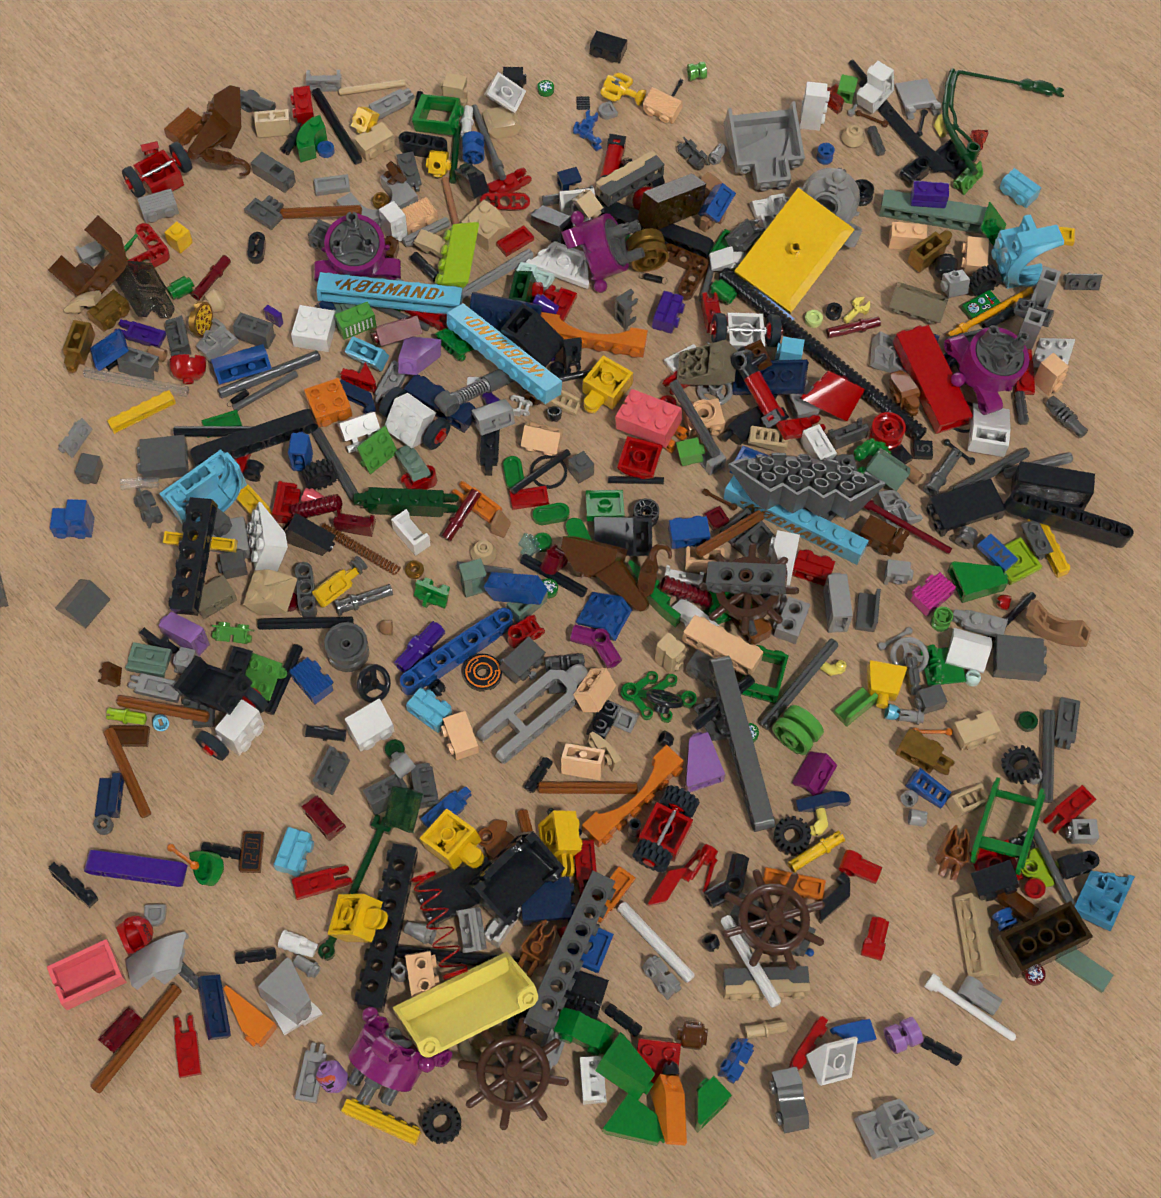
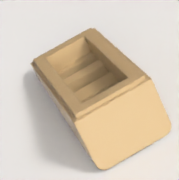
M562 390L561 395L547 404L543 402L541 404L547 407H560L562 412L576 416L583 400ZM572 402L575 403L573 408L570 407Z
M757 426L750 427L748 443L783 453L787 448L788 440H784L779 430ZM756 433L759 434V439H756Z
M981 783L951 796L946 801V804L954 818H959L987 804L989 794ZM976 791H977L978 794L980 795V797H981V799H982L981 801H980V799L978 798L977 794L975 793Z

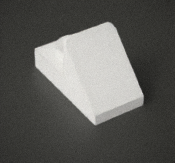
M727 247L710 253L711 271H722L727 267L731 271H735L745 258V253L733 252V247Z

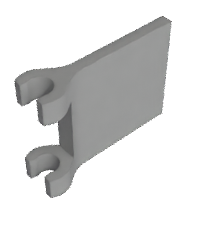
M927 78L895 84V88L905 108L907 120L915 119L913 113H916L917 109L931 107L933 116L940 115L941 103L937 101Z

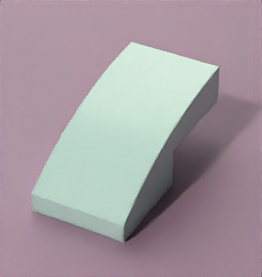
M520 262L517 271H532L536 281L542 282L544 291L549 288L555 279L553 273L540 271L536 265Z

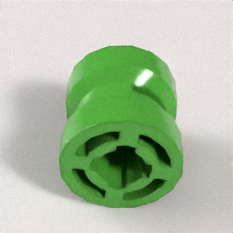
M704 61L695 65L693 63L687 64L689 81L696 80V78H707V68Z
M947 607L937 608L931 619L932 628L938 632L946 631L953 619L952 611Z

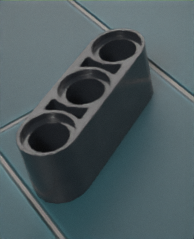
M409 131L402 132L399 135V146L402 153L413 152L414 156L429 158L430 151L432 150L448 152L447 140L443 137Z

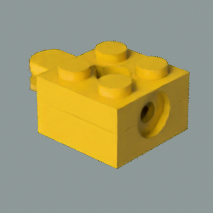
M603 355L583 380L582 392L587 394L584 398V409L589 413H596L604 404L613 410L632 386L633 372Z
M447 808L419 838L427 851L454 871L462 862L472 868H477L484 861L483 852L477 847L482 840L476 829Z
M553 810L538 824L541 841L565 868L561 872V877L573 876L575 871L573 856L580 852L582 848V839L579 837L580 823L576 811Z
M338 894L327 935L345 942H372L376 932L375 929H383L388 920L387 912L381 910L383 902L366 894Z

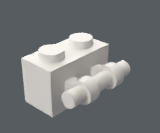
M369 412L337 423L343 441L352 440L353 444L346 446L348 453L354 451L357 453V447L364 442H359L357 437L367 434L369 438L373 435V432L380 430L375 412Z

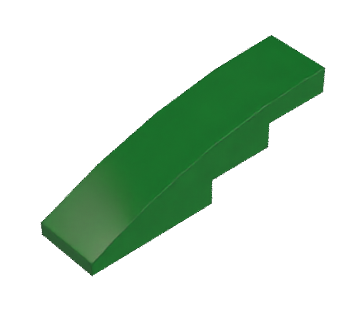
M629 560L627 568L638 583L641 567ZM656 580L654 592L647 597L649 604L660 616L676 628L680 623L681 614L670 607L671 598L659 590L660 581Z

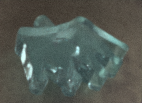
M524 533L521 541L518 543L523 548L520 553L524 554L526 552L528 555L533 556L541 551V548L538 547L540 543H535L537 538L531 534L528 536V533Z

